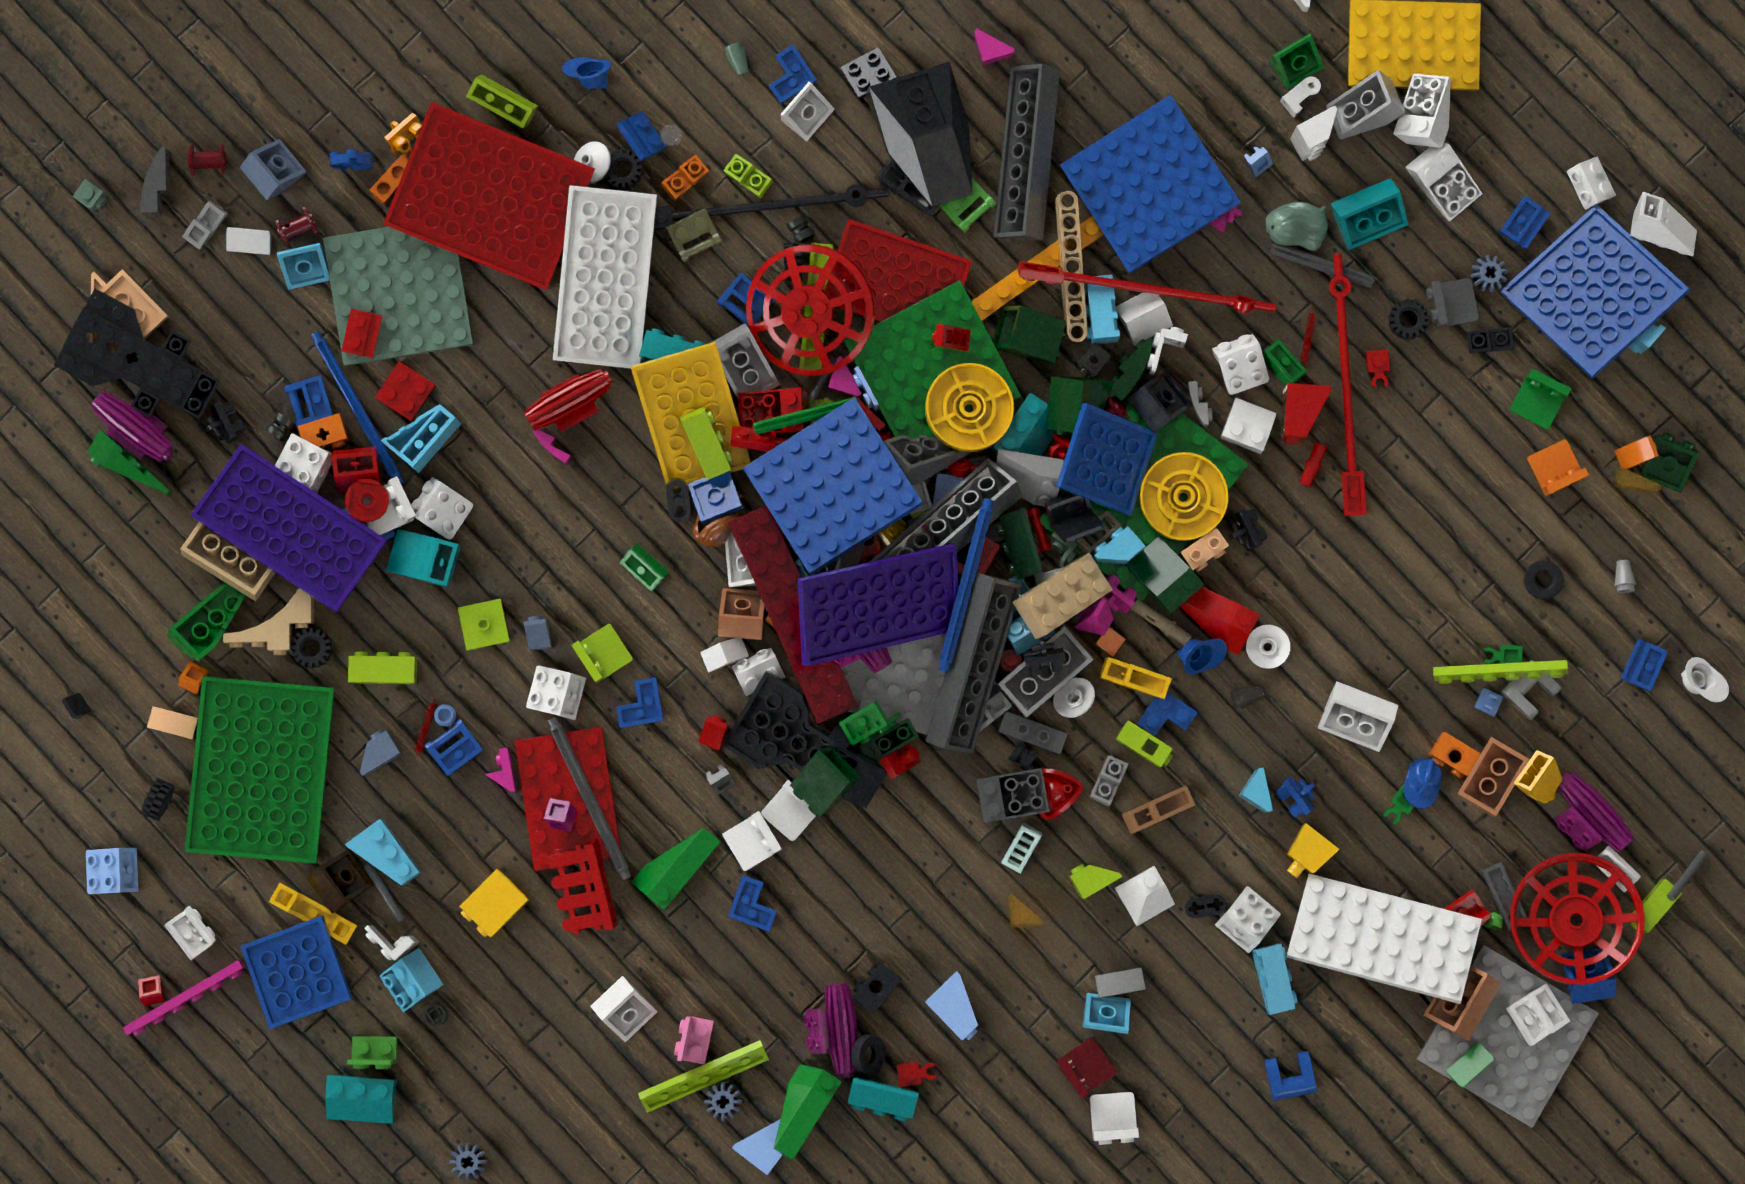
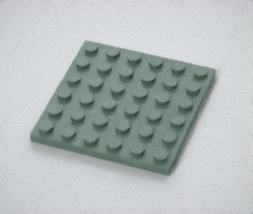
M391 227L323 238L341 350L351 309L383 316L374 358L371 359L341 351L344 367L474 345L458 254Z

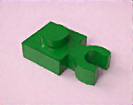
M1500 645V651H1496L1491 647L1485 648L1486 653L1490 652L1493 654L1491 660H1484L1485 664H1494L1496 662H1500V664L1521 663L1523 660V646Z
M1404 784L1390 800L1394 807L1387 809L1383 816L1387 817L1389 813H1394L1396 818L1392 824L1395 825L1400 821L1402 812L1408 815L1414 808L1405 798Z

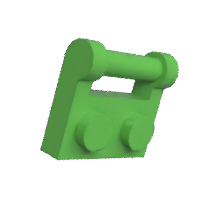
M972 178V195L941 204L939 208L965 234L969 230V226L989 208L992 209L997 204ZM981 198L984 202L962 221L959 216Z

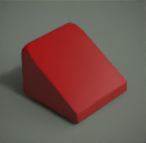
M160 975L138 980L139 999L143 1006L165 1001Z

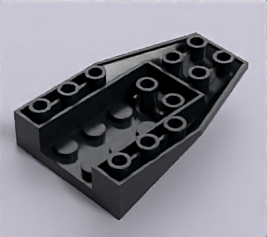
M950 61L869 86L865 96L888 155L932 208L972 195L969 125Z

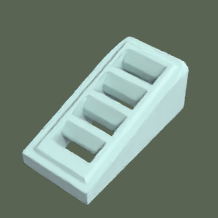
M1023 822L1001 863L1021 874L1039 842L1042 832ZM1023 832H1025V833H1027V834H1029V835H1031V836H1033V837H1035V838H1034L1033 840H1031L1030 838H1028V837H1026V836H1024V835H1022V834H1023ZM1019 839L1029 844L1030 847L1027 848L1022 844L1018 843ZM1014 848L1026 853L1025 856L1015 852ZM1010 855H1012L1013 857L1021 860L1022 862L1018 864L1015 861L1009 859Z

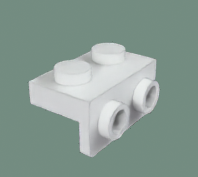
M1598 156L1581 162L1567 170V174L1585 210L1616 196Z
M772 648L762 649L756 655L748 659H741L732 666L746 696L754 692L764 673L768 670L781 679L785 678Z
M188 906L182 913L164 926L188 958L193 960L210 948L216 939L212 929L208 926L206 927L201 921L202 917L199 912Z

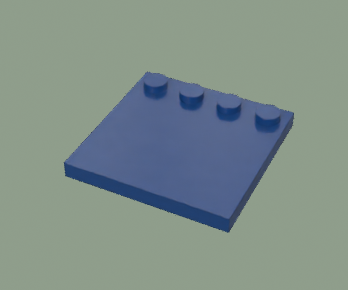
M1083 403L1056 487L1126 516H1131L1158 433L1154 434L1152 430L1088 403Z
M324 916L316 917L240 946L269 1029L353 999Z

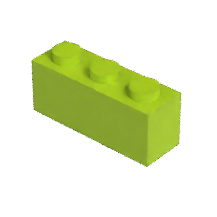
M482 74L474 79L466 95L467 98L521 128L529 125L538 108V105Z
M703 406L680 416L681 423L706 479L709 480L730 471V463L733 460L729 451H724L721 445L724 443V439L720 430L715 431L712 425L716 423L712 412H707Z
M355 652L354 656H349L348 682L356 684H417V658L413 657L410 652H399L398 656H390V652H376V656H368V652Z

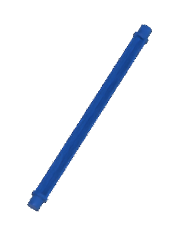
M320 331L313 333L311 337L315 342L314 346L320 352L372 447L377 446L378 457L387 471L389 479L397 476L400 483H404L401 472L397 469L326 342V338H323Z
M984 498L983 505L980 506L975 531L972 536L939 659L941 662L938 670L948 672L949 666L953 662L958 637L960 636L972 591L971 588L986 539V532L988 531L993 513L992 506L994 501Z

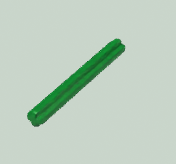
M852 398L758 421L753 424L755 434H761L820 419Z

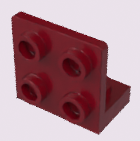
M1090 1037L1056 1060L1081 1099L1117 1073L1093 1037Z

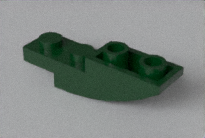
M1151 338L1147 341L1142 339L1134 347L1136 351L1131 356L1126 354L1118 362L1120 364L1118 371L1122 377L1117 375L1111 380L1113 381V386L1108 398L1113 397L1121 403L1135 387L1151 353L1153 344Z
M906 718L889 730L856 748L855 751L867 759L879 762L882 758L917 739L919 735L909 718Z

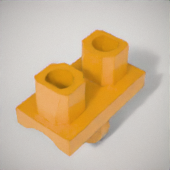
M411 113L400 124L392 121L390 123L392 131L384 139L389 144L391 152L395 155L399 151L405 154L411 147L410 141L414 138L417 139L422 127L417 115Z

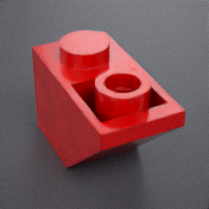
M714 714L712 718L706 717L698 742L720 751L729 729L728 724H725L726 720Z

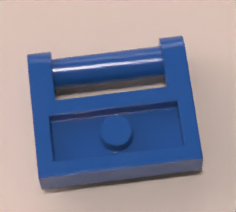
M741 272L716 303L720 307L724 306L749 328L746 313L729 300L733 294L746 305L748 290L752 281ZM755 288L752 299V311L754 312L752 319L754 324L763 316V304L766 295L757 288ZM771 298L770 306L775 302L773 298Z
M321 375L284 387L286 394L289 395L296 418L294 422L296 429H298L297 426L333 415ZM300 389L303 390L310 417L304 418L297 391Z
M461 719L455 722L456 725L433 742L429 741L425 744V747L447 776H450L483 751V748ZM459 732L463 733L464 737L440 754L437 751L439 747Z

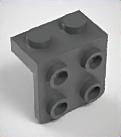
M1465 278L1440 283L1439 280L1428 285L1426 296L1428 302L1431 301L1432 310H1430V315L1436 328L1474 322L1479 318L1471 279Z

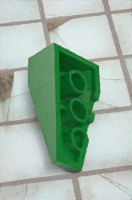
M800 1064L788 1083L773 1149L793 1160L842 1081L823 1069Z

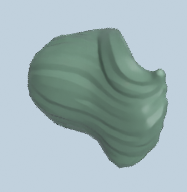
M1291 202L1274 209L1266 217V232L1270 234L1271 240L1276 244L1285 246L1299 245L1308 250L1316 251L1321 247L1328 228L1326 207L1317 208L1305 202Z

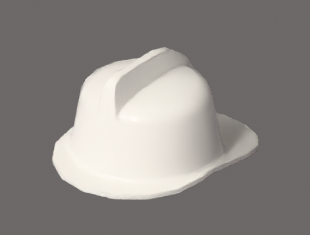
M1699 657L1691 658L1687 662L1681 676L1683 677L1685 688L1690 693L1701 694L1704 698L1716 703L1722 702L1727 698L1729 686L1726 679L1718 671Z

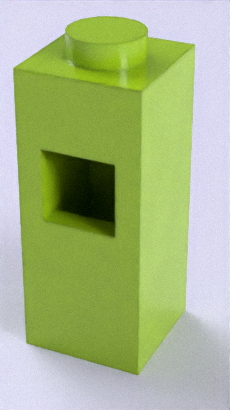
M1129 720L1115 739L1159 768L1163 764L1167 766L1173 757L1170 753L1173 748Z
M1661 879L1642 901L1645 915L1643 933H1649L1682 894L1680 892L1674 901L1669 900L1667 895L1674 885L1667 879ZM1632 922L1630 926L1636 931L1637 922Z

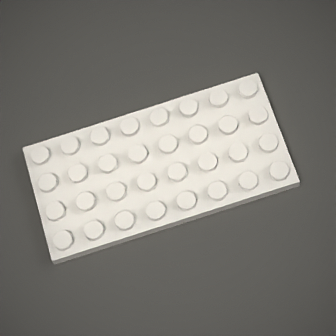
M569 185L553 360L631 368V366L641 363L639 353L644 335L657 194Z
M1309 874L1287 952V958L1461 1004L1482 919Z

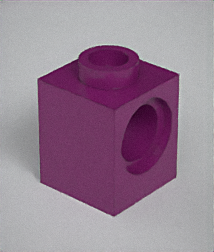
M550 798L544 820L552 829L571 832L577 811L571 802Z

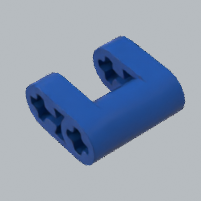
M1308 1051L1297 1053L1301 1075L1281 1079L1276 1058L1264 1060L1273 1101L1317 1092Z

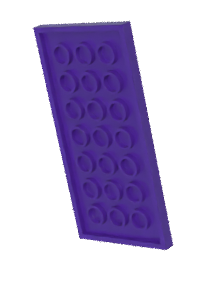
M243 444L238 447L190 514L192 518L336 613L387 543L385 538Z
M954 544L943 545L798 578L802 664L807 667L947 633L958 592L957 546Z

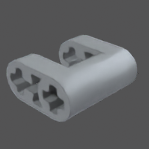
M1549 675L1541 676L1539 679H1529L1528 676L1519 677L1517 680H1511L1501 691V694L1527 719L1532 720L1539 712L1524 695L1536 683L1552 697L1561 690L1559 684Z

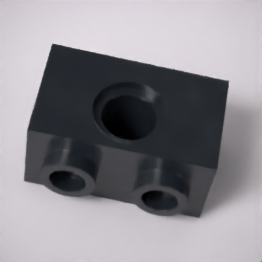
M882 962L879 966L875 963L867 972L870 977L865 983L861 980L853 989L855 992L853 997L873 1014L902 980ZM873 980H878L882 983V990L878 993H873L869 988Z

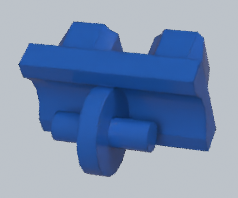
M1290 776L1276 791L1282 801L1290 796L1294 798L1296 803L1288 808L1294 818L1304 813L1307 815L1315 808L1310 800L1315 798L1311 791L1315 787L1313 782L1307 786L1302 779L1297 784L1293 777Z

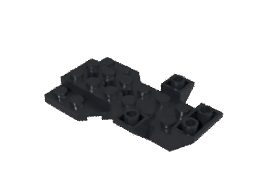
M96 288L85 307H83L54 363L55 367L91 386L124 378L141 387L131 406L149 418L163 399L200 419L220 382L219 379L183 360L192 340L171 330L163 347L156 346L144 339L135 309ZM96 331L98 333L97 336L99 337L98 342L93 341L91 343L89 341L90 338H88L89 333L93 334ZM118 343L116 346L119 347L118 352L113 351L111 354L108 344ZM137 353L138 362L130 364L127 358L128 354Z
M769 670L764 673L722 744L757 769L787 762L799 771L803 770L818 750L832 746L862 777L842 799L864 808L868 807L887 775L883 766L872 759L865 758L851 748L853 746L840 724L829 734L812 723L804 693ZM761 715L767 716L768 723H762L763 718H761ZM779 727H785V735H780L781 730L779 729ZM797 739H798V740H799V739H803V740H804V741H803V743H804V746H803V747H800V748L798 747V746H799V742L797 741Z

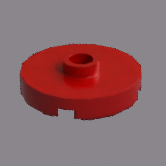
M360 479L348 488L345 496V507L349 515L363 523H370L380 519L386 513L389 505L387 491L381 483L373 479ZM368 498L370 499L371 503L369 505H365L363 503V499Z

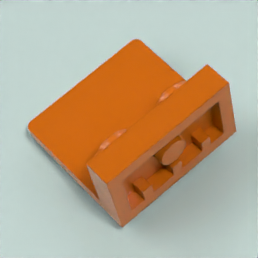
M1566 439L1527 457V461L1545 497L1589 476L1586 468H1580Z

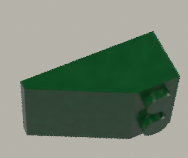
M1157 537L1126 564L1129 570L1168 614L1175 611L1204 585L1192 569L1160 537Z

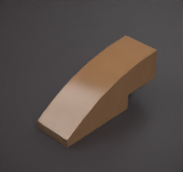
M1187 785L1122 814V817L1130 834H1133L1195 806V803Z

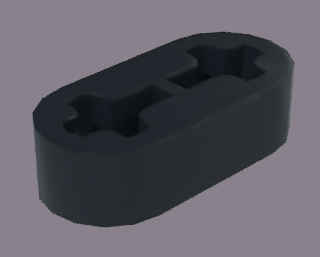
M1221 895L1193 898L1186 902L1184 910L1188 917L1191 918L1217 915L1226 909V900ZM1214 898L1222 901V906H1219L1218 911L1214 907L1207 908V904L1213 903ZM1192 902H1195L1196 905H1204V909L1198 910L1196 915L1188 910L1192 906Z

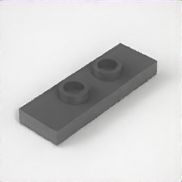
M1007 711L998 731L1059 755L1068 735L1062 731Z
M1501 861L1481 870V873L1507 930L1511 931L1510 908L1515 889ZM1519 900L1516 918H1527Z

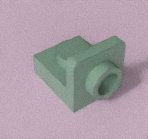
M84 179L72 196L93 212H96L97 209H102L107 201V194L86 179Z
M1056 532L1052 534L1050 540L1052 548L1056 552L1064 554L1059 564L1063 568L1077 557L1076 550L1078 544L1075 542H1064Z

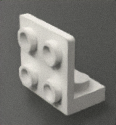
M291 434L275 466L315 493H318L332 466V452L321 449L307 440Z
M397 476L390 479L383 486L389 495V505L386 513L380 519L366 523L368 528L379 535L405 525L416 517ZM363 499V503L365 505H369L371 503L370 499Z
M537 666L526 707L575 720L586 678L565 671Z
M760 811L723 833L724 839L744 871L749 870L782 850Z
M1247 886L1229 910L1217 921L1215 926L1247 953H1250L1261 942L1281 914Z
M373 925L365 927V930L368 932L366 937L373 944H379L383 948L381 953L388 960L399 961L419 943L414 936H402L393 944L396 947L394 948Z

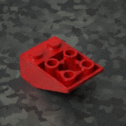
M799 387L738 393L740 427L753 428L755 422L809 409L808 390ZM810 421L772 431L776 432V436L795 435L810 426Z

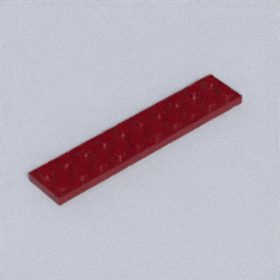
M761 507L729 521L728 525L816 723H822L858 707L841 667L834 660L807 667L802 664L797 580L801 577L776 520L768 507Z

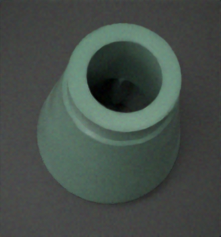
M741 41L724 47L726 51L724 54L736 74L740 75L748 72L745 46H742Z

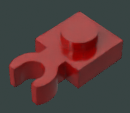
M1388 349L1366 351L1367 374L1374 373L1371 387L1373 389L1376 388V380L1378 379L1383 381L1384 388L1387 387L1388 378L1384 375V372L1390 371Z
M918 1062L896 1065L900 1087L922 1084L921 1077L929 1080L936 1078V1075L927 1074V1068L934 1067V1063H927L923 1068H919Z

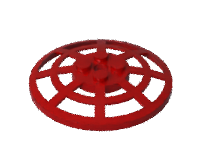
M805 244L789 247L776 253L757 271L748 290L746 301V316L749 330L760 350L771 362L794 374L819 376L843 368L861 353L873 329L875 317L874 299L866 277L848 257L826 246ZM815 252L827 255L829 258L824 268L812 265L797 266L794 253ZM786 256L789 269L777 276L770 286L760 280L762 274L773 263ZM837 261L842 263L853 274L861 289L848 293L843 283L831 273ZM811 272L819 274L815 285H802L799 273ZM791 276L794 289L787 295L775 290L784 279ZM827 279L837 287L841 296L831 299L823 290ZM755 288L766 294L763 304L764 321L756 324L753 323L752 299ZM864 297L866 320L863 333H859L850 329L853 317L852 301ZM771 298L782 304L781 316L772 319L770 318ZM843 304L845 305L844 325L833 321L834 307ZM805 305L812 308L813 314L811 317L804 316L802 310ZM785 324L792 333L788 343H785L778 336L774 327ZM828 328L839 333L832 343L824 347L820 338L822 333ZM768 330L773 340L784 349L781 360L775 358L765 348L757 332ZM800 337L811 338L815 350L805 351L795 347ZM845 337L858 342L847 357L834 365L831 364L827 353L838 347ZM792 354L801 357L818 356L823 368L805 370L794 368L789 365Z
M1584 853L1561 854L1548 858L1536 865L1518 885L1510 908L1512 936L1523 958L1543 976L1569 985L1595 984L1619 973L1636 954L1644 932L1645 915L1643 904L1632 881L1621 869L1611 862ZM1568 862L1567 876L1554 879L1545 886L1535 878L1538 873L1550 866ZM1577 862L1597 865L1606 869L1612 875L1604 884L1591 877L1577 875ZM1618 880H1620L1631 895L1636 913L1622 914L1620 904L1610 890ZM1578 882L1589 884L1598 890L1591 898L1578 894ZM1568 883L1569 895L1559 900L1549 892L1558 885ZM1529 884L1538 893L1531 905L1529 918H1516L1518 901L1525 887ZM1604 896L1612 904L1615 915L1603 916L1598 903ZM1542 899L1553 907L1549 918H1536L1537 909ZM1573 915L1580 916L1582 924L1580 926H1573L1570 922V917ZM1637 922L1634 942L1625 956L1615 949L1622 934L1623 923ZM1616 924L1614 936L1609 944L1599 934L1603 925ZM1517 927H1530L1534 941L1542 950L1534 960L1522 945ZM1537 927H1550L1555 938L1548 946L1540 938ZM1592 942L1603 950L1594 957L1583 958L1582 947ZM1561 944L1573 947L1574 960L1563 958L1555 954L1554 951ZM1608 955L1619 962L1618 965L1604 974L1593 978H1586L1584 966L1597 963ZM1548 958H1551L1560 964L1575 966L1577 979L1557 976L1545 970L1541 965Z

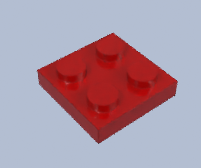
M398 361L375 398L412 422L436 385Z

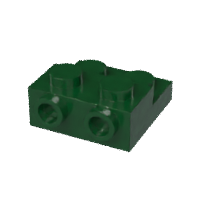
M1669 433L1657 434L1653 442L1656 444L1659 456L1645 462L1640 477L1681 493L1699 452L1695 449L1696 445L1684 440L1683 443L1675 441V436Z

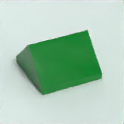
M1310 33L1274 54L1270 60L1272 67L1287 90L1324 68Z

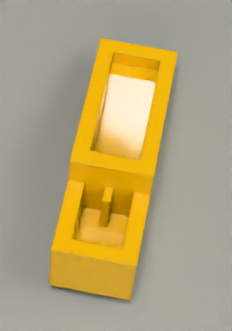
M1105 657L1099 675L1100 679L1161 699H1165L1172 679L1110 657Z

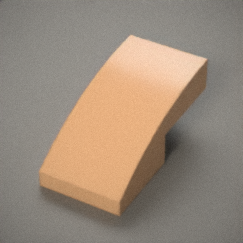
M152 706L147 728L193 739L198 718Z

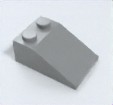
M1377 70L1326 105L1327 109L1333 106L1337 107L1333 125L1340 140L1388 125L1405 113L1393 81L1380 70Z
M746 324L713 341L716 342L726 379L737 398L738 393L771 390L780 385Z
M998 449L996 465L1017 481L1022 493L1021 498L1033 505L1045 507L1044 503L1057 499L1059 488L1056 485L1064 460Z

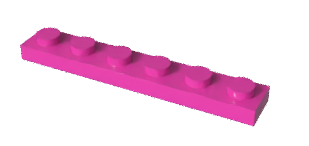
M238 960L124 1026L123 1030L126 1035L134 1034V1036H138L146 1031L145 1026L150 1023L156 1025L165 1020L164 1015L172 1011L175 1014L185 1008L183 1004L191 1000L194 1003L203 998V992L209 989L213 992L222 987V981L227 978L234 980L243 974L241 970L246 968L243 961Z

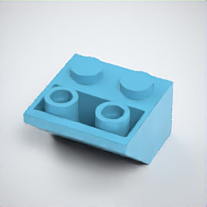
M1128 526L1125 529L1120 527L1111 535L1110 538L1112 540L1108 544L1104 541L1095 549L1093 559L1097 563L1127 564L1145 548V545Z
M420 948L401 958L379 975L383 984L387 987L396 1004L403 1012L443 986L440 978Z

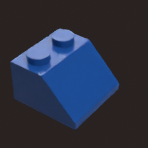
M1601 948L1584 950L1583 958L1594 957L1603 950ZM1574 952L1561 954V957L1574 960ZM1608 956L1597 963L1584 966L1586 978L1599 976L1612 969ZM1563 964L1565 978L1577 979L1575 966ZM1615 975L1595 984H1566L1572 1004L1616 997Z

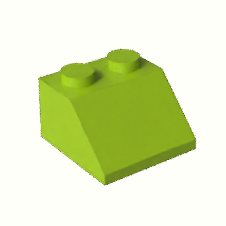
M1083 864L1070 870L1072 875L1068 876L1081 899L1089 897L1122 877L1118 872L1092 865L1085 867Z

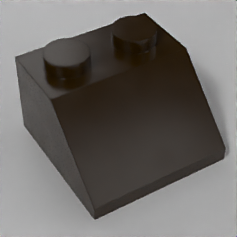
M349 849L319 866L306 878L332 914L374 885Z

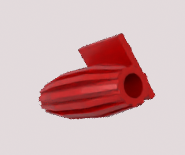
M601 369L582 376L576 374L540 394L541 398L527 408L524 414L534 431L556 423L562 433L599 412L594 402L611 389L609 384L613 381L608 372H602Z

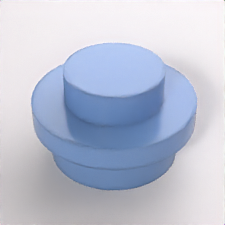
M446 704L439 706L434 713L435 721L444 727L452 725L456 720L455 709Z

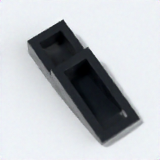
M891 160L884 164L875 177L885 187L930 217L939 207L938 205L931 208L904 173Z

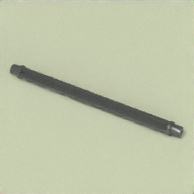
M556 717L548 720L547 722L551 728L549 730L616 868V872L620 874L622 880L631 877L628 870L629 866L621 853L562 725L559 724Z

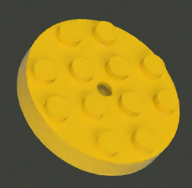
M975 363L958 364L943 371L932 383L925 402V415L933 434L946 446L963 452L981 451L997 443L1009 428L1014 412L1012 393L1005 380L991 368ZM968 404L972 405L973 411L966 412L965 406Z
M1174 453L1158 460L1146 473L1140 488V507L1144 518L1157 533L1176 541H1191L1205 536L1220 523L1227 509L1228 488L1220 470L1207 458L1194 453ZM1181 493H1185L1188 498L1186 501H1181L1179 499V495Z

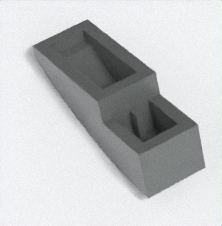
M166 147L159 149L147 172L140 205V213L143 216H161V194H170L169 151Z

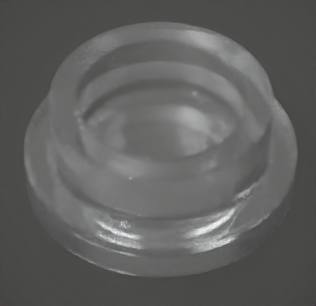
M666 125L660 132V138L665 145L675 146L681 141L682 134L677 126Z

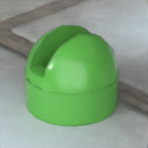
M1496 912L1490 913L1491 917L1484 926L1490 929L1502 930V916Z

